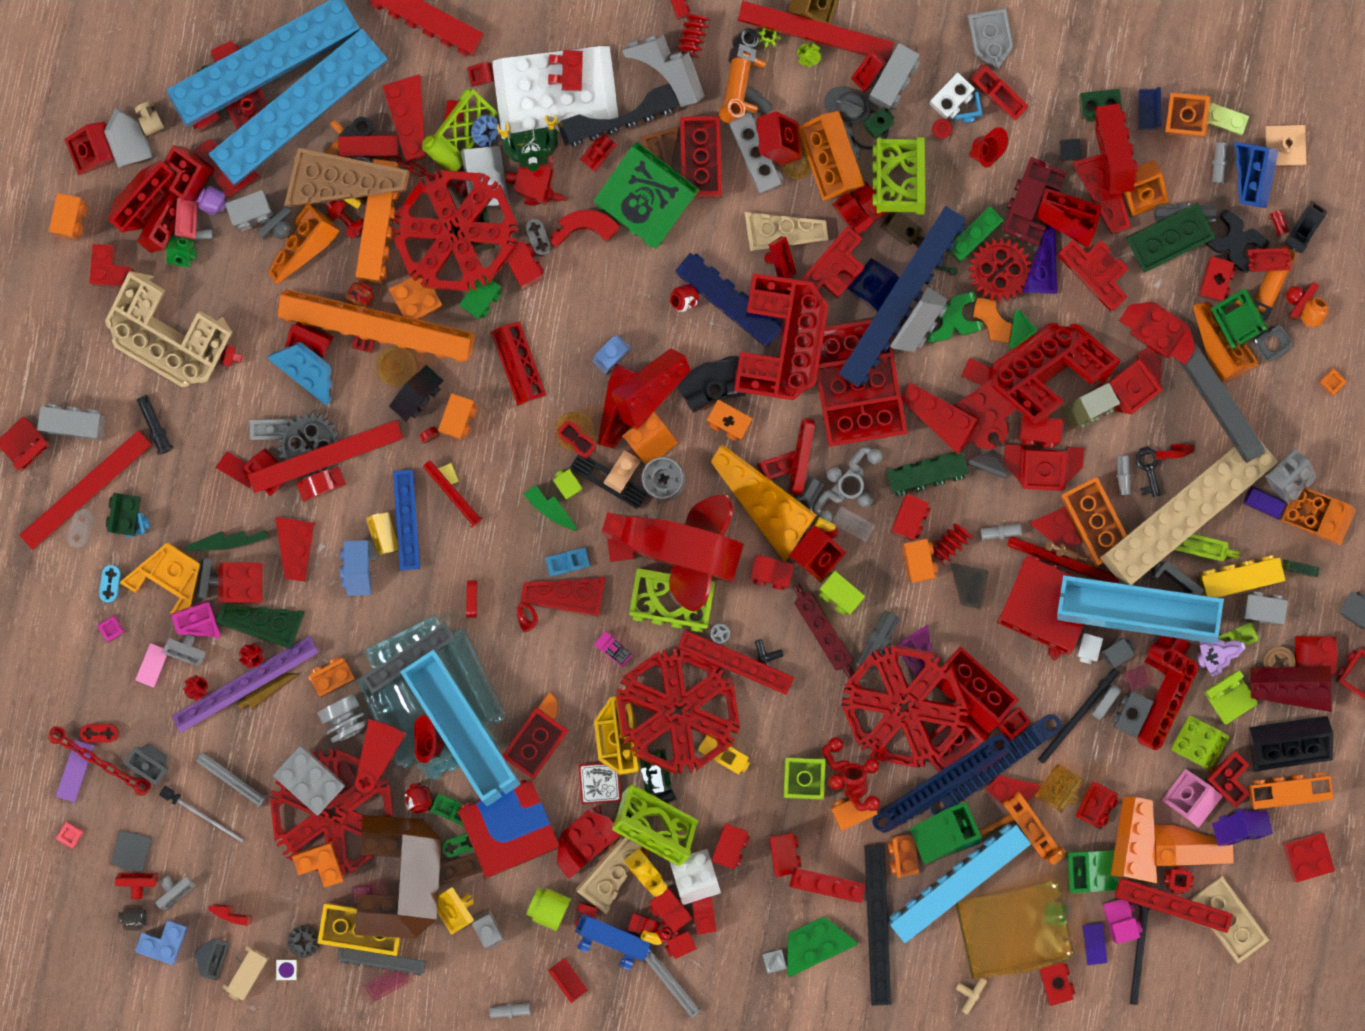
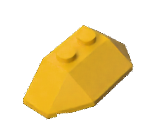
M615 696L610 697L594 720L598 760L619 775L639 772L640 759L633 756L634 753H630V749L634 747L632 742L623 744L629 736L621 740ZM628 703L625 706L627 723L631 729H635L637 726L632 703Z

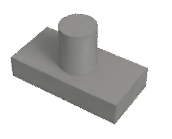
M191 634L183 635L181 642L168 638L162 650L163 654L197 667L200 666L206 652L192 647L195 637Z
M167 876L160 881L161 886L167 893L155 903L160 909L167 911L196 885L187 877L176 885L171 877Z

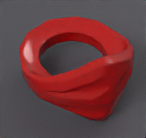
M526 602L518 604L517 618L520 628L523 632H528L537 625L538 616L530 604ZM523 607L531 612L532 622L524 615Z

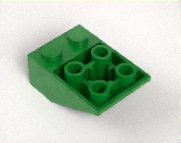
M967 802L950 807L909 828L924 865L979 845L982 838Z
M1115 850L1066 852L1068 892L1082 893L1116 890L1120 877L1111 876Z

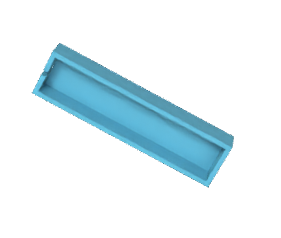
M1063 575L1057 620L1217 644L1224 599Z
M434 649L400 671L479 798L486 806L501 798V792L507 794L520 785L517 777Z
M1006 824L999 830L1000 834L997 837H989L983 842L985 845L980 850L974 849L967 855L969 859L965 862L959 861L952 867L953 871L950 874L944 873L936 880L938 882L933 887L927 886L920 892L922 894L921 897L917 900L912 898L905 904L907 908L902 912L897 910L889 917L891 920L888 923L904 943H907L1031 845L1017 825Z

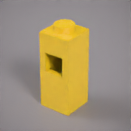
M706 735L698 751L706 755L717 747V741ZM732 747L713 759L738 775L740 772L745 773L750 764L747 761L749 757Z

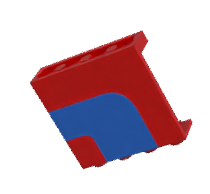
M526 780L519 781V786L507 794L501 792L502 797L489 806H486L479 798L478 803L473 805L470 802L460 806V810L457 811V816H460L481 865V873L484 879L552 852L560 847L532 780L528 782Z

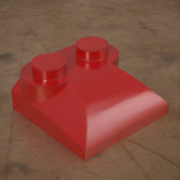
M1295 636V667L1331 666V676H1336V637Z

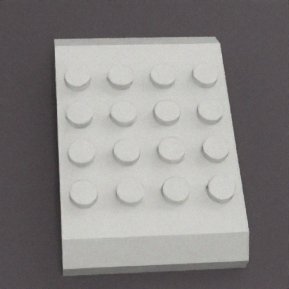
M610 46L573 49V51H583L581 92L561 91L562 85L548 84V74L562 76V65H549V54L563 56V51L501 58L492 61L500 129L502 131L506 130L505 122H507L509 125V137H511V133L547 127L549 130V126L545 122V116L548 115L549 122L554 121V114L558 118V123L561 120L579 114L594 119L618 118ZM556 125L555 129H557V132H560L558 125Z

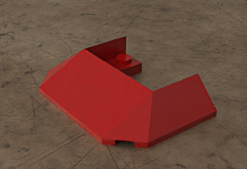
M753 273L748 290L749 298L746 312L784 318L778 357L740 351L737 370H735L734 391L794 400L816 384L829 305L812 282Z
M1049 323L993 362L992 388L1033 423L1047 425L1048 415L1061 407L1063 400L1044 383L1069 366L1090 385L1097 380L1104 385L1120 363V359L1077 324H1070V327L1058 326V323Z

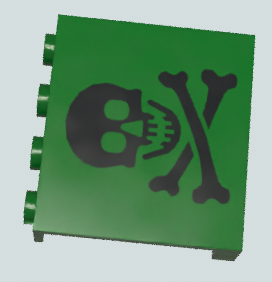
M637 142L629 149L593 201L599 209L611 214L616 222L628 227L630 233L641 237L647 246L657 249L663 243V239L691 200L697 196L700 189Z

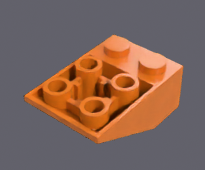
M1304 488L1300 496L1288 504L1281 521L1341 546L1356 509L1348 503Z

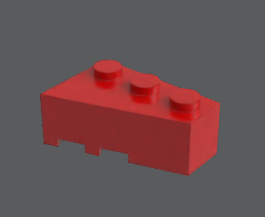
M1045 188L1036 218L1089 248L1096 231L1102 206Z

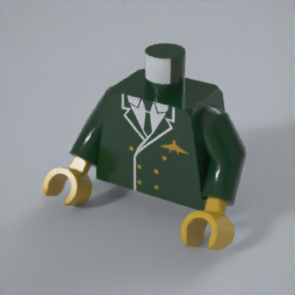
M555 114L554 121L549 122L548 115L545 116V122L548 124L549 130L545 127L511 133V137L508 136V123L505 122L507 129L504 131L499 129L498 124L497 131L503 137L501 140L506 155L514 162H519L521 168L528 167L530 171H537L540 165L547 164L549 156L554 153L558 146L557 129H555V126L558 124V118Z

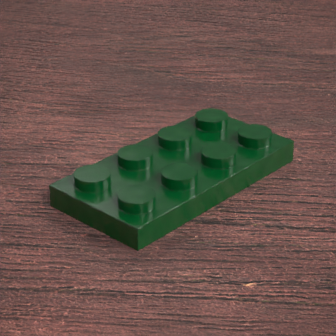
M1196 202L1127 236L1126 240L1143 273L1216 237L1199 203Z

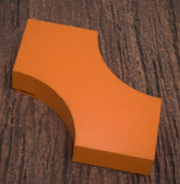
M976 297L973 318L985 324L989 332V340L1009 343L1012 323L1006 322L1000 317L996 309L995 300L990 301V299Z

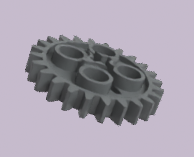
M303 412V418L295 414V421L289 418L290 425L283 424V427L286 429L285 432H278L283 437L276 439L282 445L276 448L283 451L278 456L280 458L285 457L286 459L311 451L309 447H305L306 443L297 433L298 430H301L309 441L313 440L311 444L315 449L318 448V443L321 441H327L330 444L341 439L335 438L339 431H332L335 424L327 425L329 422L328 418L322 421V414L315 418L314 412H311L310 417L307 416L306 412ZM309 425H314L316 428L313 435L306 434V428ZM297 437L300 439V444L293 448L290 446V440Z

